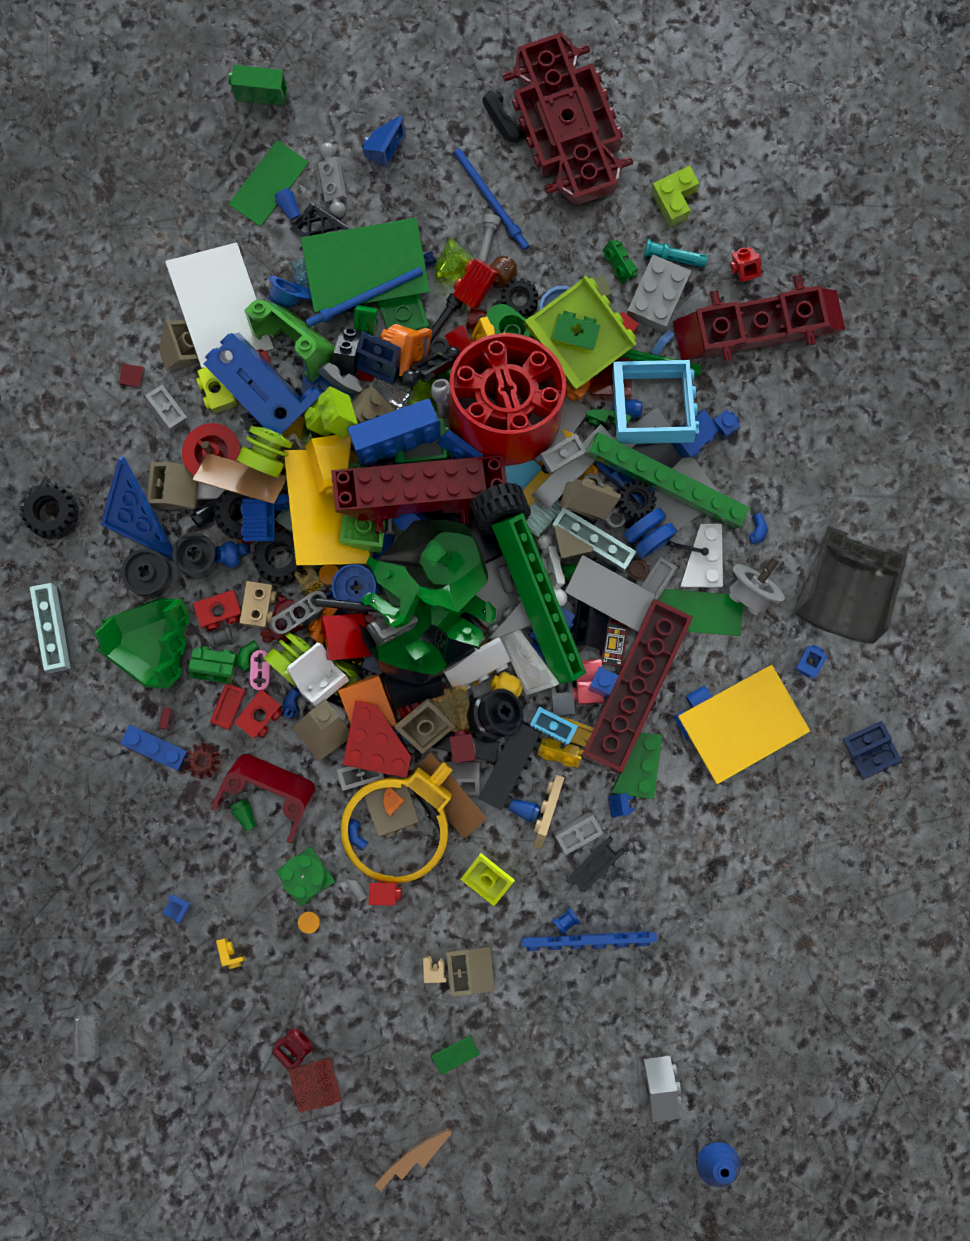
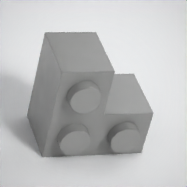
M670 1056L644 1059L652 1121L660 1122L679 1119L678 1110L682 1109V1102L679 1096L681 1095L680 1082H675V1078H678L676 1064L672 1065Z

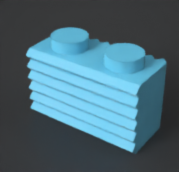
M541 707L538 708L530 723V727L534 728V730H538V732H542V734H546V736H550V738L558 742L561 741V744L565 743V746L569 745L578 727Z

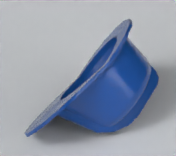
M277 276L269 277L272 286L268 299L271 302L284 307H292L302 298L312 299L309 288L288 282Z

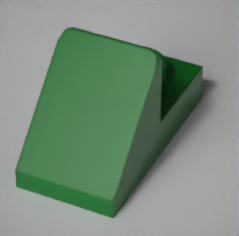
M357 305L355 308L354 329H359L362 332L375 336L378 325L377 308Z

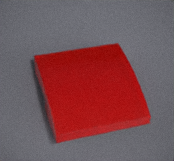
M363 613L321 617L322 638H325L327 660L370 656L359 627L360 623L366 628Z

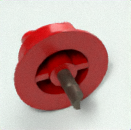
M218 423L203 424L192 430L186 437L182 447L183 463L187 470L195 476L208 453L239 462L237 458L241 451L240 443L237 436L228 427Z

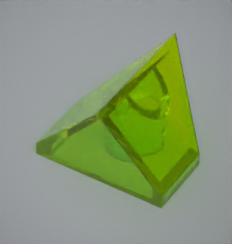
M449 237L435 264L436 276L440 278L466 273L464 271L465 266L470 260L473 261L475 258L452 237Z

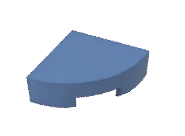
M668 329L659 338L651 353L659 355L665 345L674 337V333Z

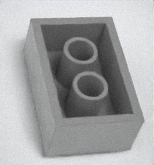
M652 255L628 308L627 315L640 324L665 333L689 280L691 270Z

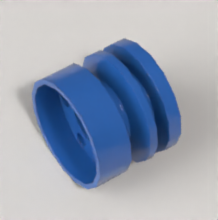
M350 564L343 566L336 572L332 580L331 589L336 600L362 602L359 598L362 599L367 593L381 595V585L377 583L376 576L371 569L363 565ZM358 583L363 585V589H360L359 593L354 590V586H357Z

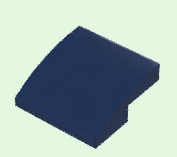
M361 332L357 348L359 356L355 368L391 384L395 383L399 371L401 347L366 332Z
M882 721L843 738L862 780L902 763V759L892 743V737Z

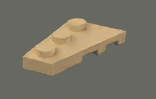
M556 775L554 782H549L546 793L550 794L548 801H543L540 813H543L542 820H537L534 832L537 833L533 845L534 848L542 849L564 777Z

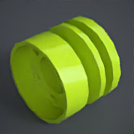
M251 426L249 431L258 436L257 438L246 437L247 441L254 444L253 448L242 447L237 460L258 471L279 477L284 464L276 459L277 455L287 457L289 453L280 448L281 446L291 448L293 443L284 438L283 435L270 429Z
M288 631L285 636L291 643L287 645L284 641L280 640L279 643L284 648L283 652L281 653L272 648L264 659L297 688L287 672V667L311 647L300 637Z

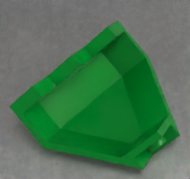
M158 598L101 620L103 625L94 632L100 645L96 650L142 686L168 689L181 676L182 668L179 667L180 656L184 655L187 639L184 637L185 625H189L190 620L183 600Z

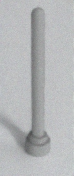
M485 214L483 220L486 230L479 259L485 263L493 232L499 227L501 220L499 216L494 214ZM467 305V310L469 312H473L475 310V308H471Z

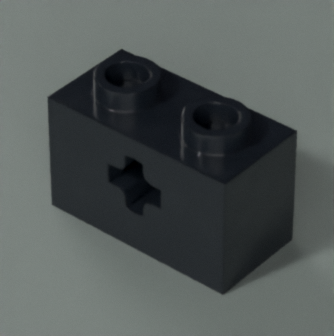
M341 327L333 353V365L340 370V374L346 375L349 373L354 376L358 360L357 348L362 330Z

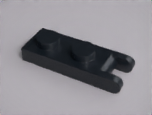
M611 836L569 876L583 892L625 852L622 848L616 854L608 846L613 840Z

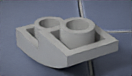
M330 362L322 365L317 370L329 383L346 393L353 395L363 390L355 376L349 373L341 376L340 370Z

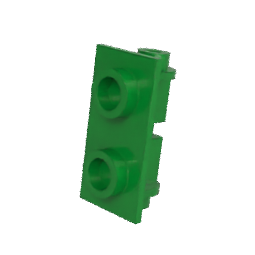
M611 239L602 251L605 258L611 264L615 275L623 285L629 278L633 279L638 276V269L631 258L623 259L628 256V253L622 242H619L618 239L614 241Z

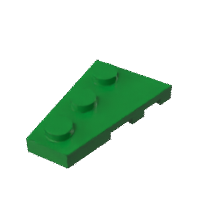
M640 733L624 770L619 775L611 792L612 794L627 793L628 796L654 799L662 735Z

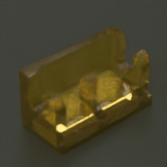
M303 565L308 573L303 575V578L295 571V578L302 588L300 589L304 595L324 587L311 565Z

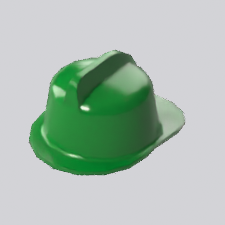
M497 304L488 310L486 317H488L490 324L494 326L495 334L512 333L531 337L530 332L523 324L526 318L512 307L505 304Z

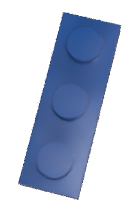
M130 724L120 743L177 771L180 770L188 753Z

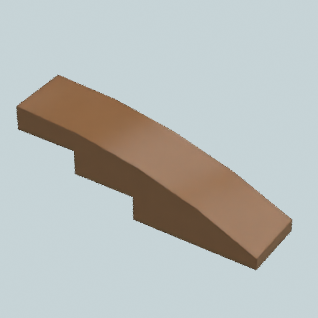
M447 1128L410 1149L386 1170L375 1182L374 1186L382 1191L395 1174L400 1179H403L416 1163L424 1168L452 1134V1130Z

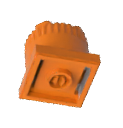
M393 324L388 330H383L380 339L401 347L399 376H402L405 371L409 370L410 366L428 357L432 335L431 329L423 328L417 331Z

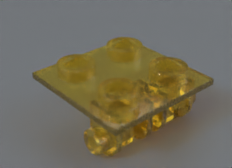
M454 686L450 689H444L445 695L431 698V700L438 702L454 723L455 727L450 732L471 729L467 715L469 708L467 686Z

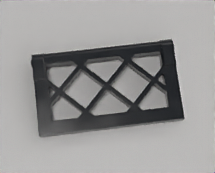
M314 202L308 205L304 213L290 228L300 238L324 234L330 231H339V229H352ZM315 211L321 215L320 217L311 218ZM328 219L335 226L325 228V220ZM321 221V229L311 231V223ZM307 224L308 232L304 233L300 229L303 225Z

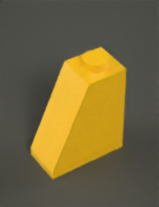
M338 435L314 438L305 446L319 494L327 493V495H334L331 470L348 468L351 448L350 435L345 439Z

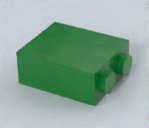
M233 65V72H229L228 83L231 85V92L234 93L236 101L285 106L288 86L283 70Z

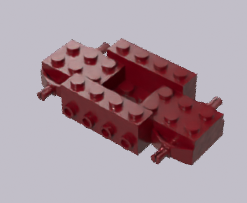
M560 32L519 46L517 48L515 67L511 71L502 73V78L504 82L516 78L526 86L514 90L512 104L514 110L518 113L520 126L525 131L527 145L532 150L533 160L536 168L539 169L541 177L543 178L558 172L556 182L544 186L546 194L561 191L575 205H579L614 193L618 186L620 170L633 165V160L631 156L619 160V158L612 154L620 150L623 133L621 127L616 126L614 121L616 115L613 107L609 108L607 103L609 97L606 89L601 87L600 82H602L599 70L594 69L593 63L575 69L577 58L590 53L589 45L586 44L576 48V45L573 46ZM570 112L573 118L568 121L564 120L562 114Z

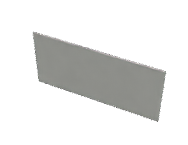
M583 555L565 590V593L637 632L655 594Z

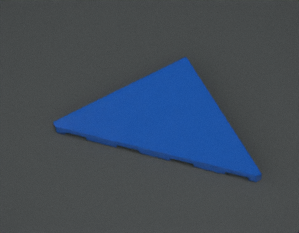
M121 456L117 462L100 525L151 550L157 551L163 556L173 559L171 543L125 457Z

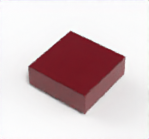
M123 363L119 384L141 389L145 368Z
M167 707L162 708L158 726L160 729L170 731L175 710Z

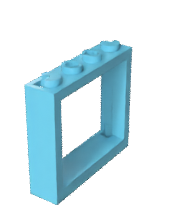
M690 360L613 362L612 378L618 442L622 444L694 442L695 434H699V421H695L698 407L697 403H693V399L696 398V387L692 386L691 382L694 381V371L690 370ZM682 378L686 427L627 428L623 379Z

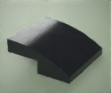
M671 443L636 444L632 448L670 468H673L682 459Z

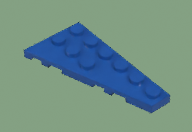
M641 931L522 938V947H527V951H540V947L549 946V950H561L562 946H570V949H582L583 945H592L593 949L606 948V944H614L615 948L628 947V943H636V946H650L651 942H657V933Z

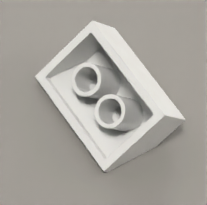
M498 637L480 647L479 650L472 653L451 670L445 672L444 675L453 691H459L460 693L470 689V683L476 680L478 683H481L490 678V672L496 670L499 673L508 668L507 663L511 660L501 639Z

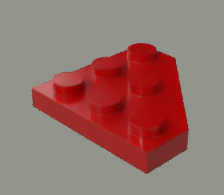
M356 700L343 765L407 778L411 760L410 752L405 748L377 704Z

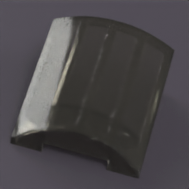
M828 526L795 614L826 632L847 639L874 644L889 629L907 556L891 549H887L884 552L848 538V533Z

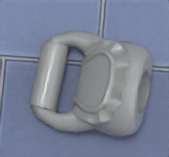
M441 378L432 384L431 394L437 404L438 417L444 419L448 412L450 384L446 379Z

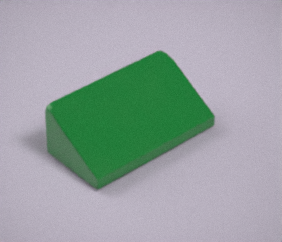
M468 1035L431 1055V1058L440 1074L443 1075L475 1058L480 1053L471 1035Z

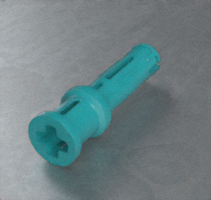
M647 239L643 256L647 258L648 256L656 255L665 260L677 261L702 268L706 267L708 255L673 248L668 243L651 242V239Z

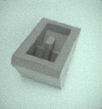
M350 766L337 770L342 791L363 787L373 781L384 778L383 773Z

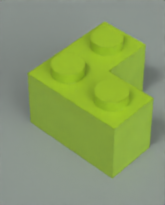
M690 165L654 182L652 185L651 193L669 227L689 217L690 208L684 198L696 193L699 187V181Z
M331 386L304 413L307 429L325 437L334 433L345 439L349 435L348 428L358 424L350 396Z

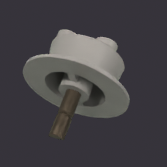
M772 557L761 573L745 565L736 564L733 567V571L738 579L730 586L731 593L729 597L737 603L741 602L746 605L748 611L754 615H758L759 612L764 613L770 601L783 602L785 599L784 594L768 579L780 561Z

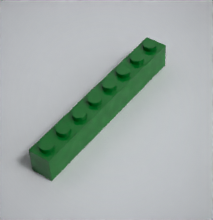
M600 432L593 435L586 450L587 452L584 454L634 480H639L640 483L642 481L646 482V486L650 485L652 489L733 529L742 526L750 507Z
M524 514L506 517L491 526L547 666L559 684L573 682L584 675L586 670Z

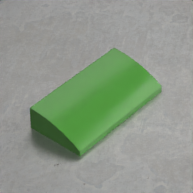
M349 462L348 469L363 468L368 466H360V464ZM343 514L339 543L365 551L381 553L384 533L381 534L380 529V534H376L375 522L357 521V518Z

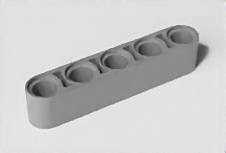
M600 424L582 444L587 450L593 435L598 432L614 440L616 439ZM584 454L554 471L532 496L547 510L563 494L566 482H574L575 479H578L595 460Z

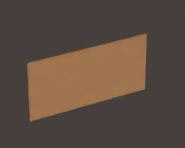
M209 453L192 479L196 482L273 504L287 481L286 475L280 474L279 477H274L241 462Z
M431 752L409 774L412 775L420 767L428 775L432 776L441 763ZM449 774L441 784L452 793L451 799L445 805L444 810L449 822L465 839L487 818Z

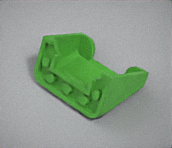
M255 300L244 310L252 335L260 340L265 335H270L275 339L282 332L295 343L296 353L303 358L306 366L304 375L312 383L320 376L317 370L322 365L329 362L333 363L334 345L312 327L309 328L308 324L288 308L265 300Z

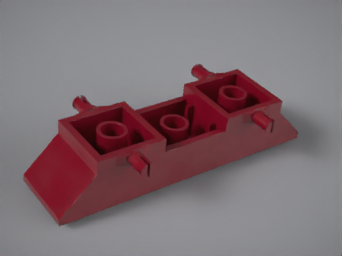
M798 274V276L794 275L792 277L795 288L791 291L742 303H738V301L725 303L720 302L718 290H715V292L711 291L709 292L712 301L711 305L698 308L695 312L673 321L680 359L695 360L723 354L724 362H728V360H733L732 352L806 339L807 346H811V344L813 346L816 344V336L845 331L837 290L825 289L821 285L814 287L803 286L801 274Z
M503 455L464 459L453 457V460L377 466L375 463L373 467L370 465L363 468L331 470L335 512L355 517L357 521L375 522L376 534H380V529L381 534L385 533L383 521L387 519L400 518V514L442 511L443 514H460L461 524L465 525L466 519V526H469V513L473 512L471 505L475 497L492 486L507 483Z

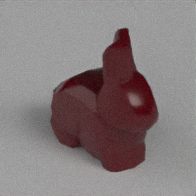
M279 595L277 597L278 603L274 607L273 616L295 603L294 600L287 599L284 595ZM295 607L293 610V615L295 618L299 619L300 617L297 612L298 609L297 607ZM281 618L277 619L275 627L281 631L285 628V621ZM300 623L289 632L294 634L298 630L305 629L303 623ZM263 629L260 632L264 643L273 640L278 642L282 640L285 643L291 642L285 636L286 633L276 634L271 629Z

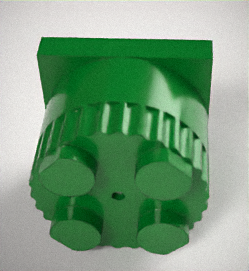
M312 846L301 854L289 859L284 866L275 871L281 879L284 889L292 895L299 907L336 882Z

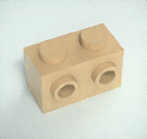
M246 582L240 618L242 626L268 629V624L273 617L271 606L272 603L275 604L277 598V591H274L272 585Z

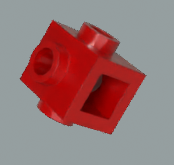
M751 247L741 248L737 252L731 253V271L739 277L741 282L762 276L760 267L762 265L761 257Z

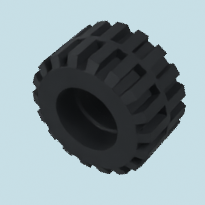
M43 483L42 487L34 486L35 491L29 490L27 492L29 496L22 499V502L25 503L24 506H20V510L23 512L21 518L25 521V526L39 537H45L48 540H53V537L60 539L62 534L68 535V530L70 528L73 530L75 527L73 522L78 521L76 513H79V510L76 507V501L65 489L60 486L58 487L56 484L51 483V485ZM49 501H57L60 505V512L57 518L51 522H42L39 515L42 506Z
M502 483L492 486L477 495L471 505L480 531L488 535H495L491 525L506 517L523 513L527 521L531 514V509L521 486L516 483Z
M225 490L215 502L216 504L213 509L214 520H216L218 528L224 534L232 538L242 539L241 526L243 524L233 522L228 510L233 501L252 497Z
M275 529V541H259L258 544L255 543L253 547L255 551L252 552L254 566L259 574L270 583H277L278 585H283V583L290 584L292 580H298L299 575L305 572L304 568L307 565H296L293 532H288L286 529H282V531ZM278 546L289 547L292 551L290 563L283 568H274L268 561L270 552Z

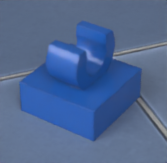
M627 793L608 796L611 818L631 815L630 812L635 811V808H629L628 801L632 800L633 796H628Z

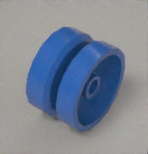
M657 508L647 514L623 534L629 544H634L642 539L635 547L636 554L640 559L662 548L678 533L673 523H666L659 528L667 517L661 508Z

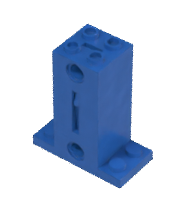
M240 332L227 334L220 341L222 346L219 349L213 348L205 356L207 360L203 363L264 428L282 434L325 392L320 386L317 388L312 386L300 396ZM227 350L232 353L233 358L231 361L227 360L225 356ZM279 407L285 408L287 411L286 417L279 414Z

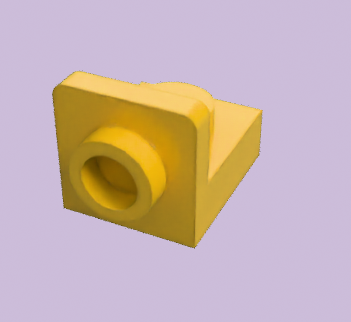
M228 938L217 940L216 943L222 966L228 965L229 969L242 966L241 962L245 961L246 958L242 956L232 959V955L235 954L232 941L229 942Z

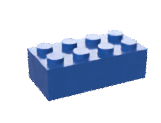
M429 398L348 428L360 466L373 465L379 459L392 458L401 451L414 450L418 445L433 443L441 437L438 419Z

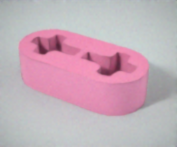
M257 650L251 656L250 684L257 691L261 689L264 691L270 686L271 665L266 661L262 663V669H259V663L255 659L259 658L260 654H263V657H265L268 653L263 650ZM259 672H262V678L266 680V683H262L261 687L255 683V679L259 678Z

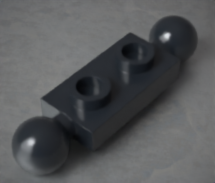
M451 346L446 349L445 354L437 351L415 363L402 374V383L407 387H413L417 384L418 379L426 382L453 367L455 360L461 353L460 349L456 346Z

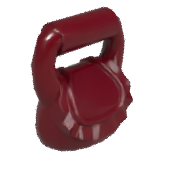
M294 1028L275 1043L273 1055L286 1069H292L301 1064L304 1057L312 1051L313 1045L303 1032ZM284 1045L293 1057L296 1058L294 1063L279 1048L280 1046Z

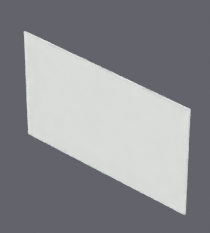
M237 243L165 261L201 368H206L203 364L207 360L205 356L213 348L219 349L222 346L220 341L227 334L240 332L256 350L262 349L267 351L274 349L269 335L262 336L260 340L252 335L244 310L257 299ZM227 350L225 356L227 360L231 361L233 358L232 353Z

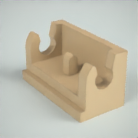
M425 956L423 958L424 983L447 982L444 960L440 958L438 965L434 964L432 967L431 956Z

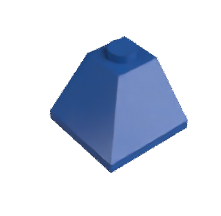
M399 115L373 131L370 137H366L362 145L364 157L385 168L387 167L405 135L404 118Z

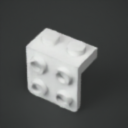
M316 643L287 667V672L302 696L314 707H317L349 681L347 676L334 665L332 660H327L326 650L321 643Z

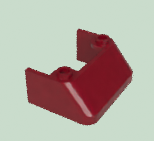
M250 754L240 755L224 777L211 810L220 812L227 793L238 794L244 789L246 782H249L286 798L282 807L283 814L288 819L295 821L286 842L294 844L316 794L315 784L304 777Z

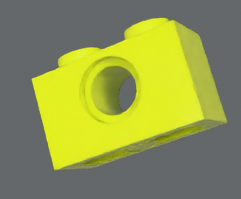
M207 367L198 370L200 377L196 379L200 390L204 389L206 397H203L207 409L211 408L213 413L216 414L238 406L233 394ZM214 385L221 386L217 393H212L211 388Z

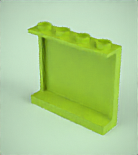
M586 275L523 323L533 338L545 345L558 358L564 370L566 382L573 391L577 390L637 344L634 333L630 329L626 330L622 324L624 322L618 312L614 313L609 307L611 303L605 295H600L596 282L592 278L589 279ZM564 311L575 313V318L583 320L584 316L597 319L596 324L601 326L594 350L552 339L551 336L557 314H563ZM578 323L575 327H571L575 336L577 332L581 333L582 331Z

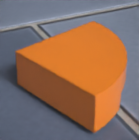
M388 787L384 793L383 804L385 811L391 817L405 800L391 787Z

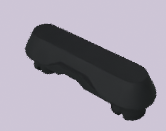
M489 90L482 98L483 105L505 140L518 142L519 138L524 136L525 131L522 130L520 124L515 126L510 116L503 110L502 103L504 97L501 95V92Z

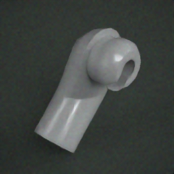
M343 879L336 885L338 893L353 894L359 903L368 897L356 880Z

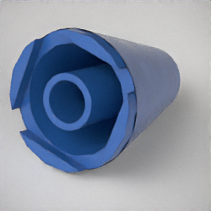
M713 1142L700 1151L697 1159V1171L701 1179L708 1185L718 1188L726 1187L732 1184L739 1176L741 1170L740 1157L729 1144Z

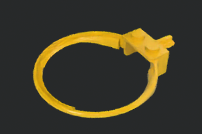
M442 762L432 776L418 767L408 778L389 777L373 781L362 787L350 799L342 816L341 839L347 856L362 873L372 879L385 883H406L424 876L437 865L444 854L448 841V821L444 807L451 799L452 793L441 784L453 771L449 764ZM404 784L435 807L440 813L437 815L440 827V841L436 853L422 869L410 875L394 877L377 873L359 860L349 841L348 824L354 807L365 795L381 788H401V785Z

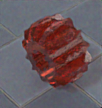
M201 743L200 749L194 744L193 749L195 752L193 753L190 750L186 752L191 758H184V762L190 763V765L185 767L186 771L193 769L191 776L195 777L199 773L198 776L201 780L204 779L205 773L208 778H211L212 773L210 770L214 772L219 771L218 768L214 767V764H221V760L214 759L220 753H212L214 750L212 745L206 750V743ZM201 756L204 758L207 757V760L205 761V766L200 764L198 765V762L201 761Z

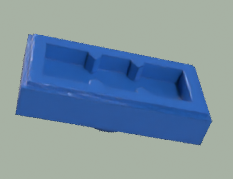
M450 430L441 436L437 442L456 459L483 457V454Z

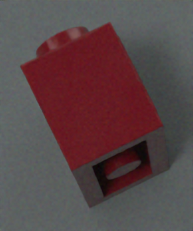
M468 730L455 731L454 736L450 737L453 763L476 760L473 733L468 734Z

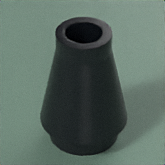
M216 499L193 510V514L190 515L192 521L200 529L204 526L207 527L214 518L213 509Z

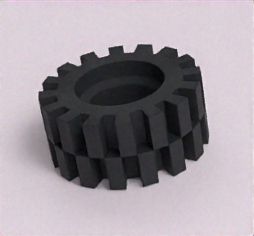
M517 278L513 279V282L509 281L507 286H504L502 289L501 304L512 307L522 316H527L530 313L533 314L538 306V291L534 284L531 285L529 280L525 282L524 278H520V281H517ZM516 292H523L527 295L528 300L524 305L517 306L511 300L512 295Z
M639 480L630 481L618 492V494H621V497L616 504V508L620 509L618 511L620 515L622 513L625 515L623 518H630V521H639L655 508V502L657 501V497H654L655 491H651V486H646V482L642 481L639 483ZM637 493L642 496L644 503L641 508H633L629 504L628 499L631 494Z

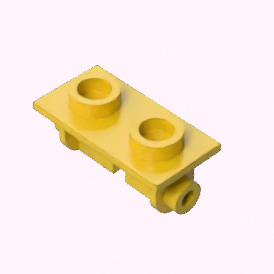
M550 737L542 738L538 756H542L543 759L548 761L560 762L567 767H579L583 752L579 746L569 744L564 749H561V741L558 742Z

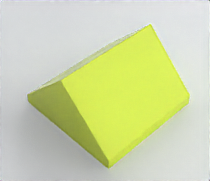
M480 853L460 879L492 906L497 904L515 881L482 853Z

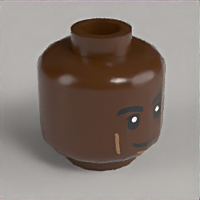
M498 256L489 265L499 272L493 286H507V283L511 282L517 275V265L508 256Z

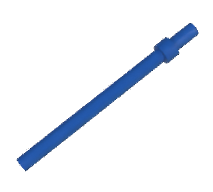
M457 148L453 152L501 218L508 229L507 232L510 237L517 241L523 251L528 249L530 245L521 234L522 230L517 224L513 223L462 150Z
M418 267L330 309L327 307L321 310L319 314L306 319V322L310 328L322 321H330L333 319V316L423 275V272Z

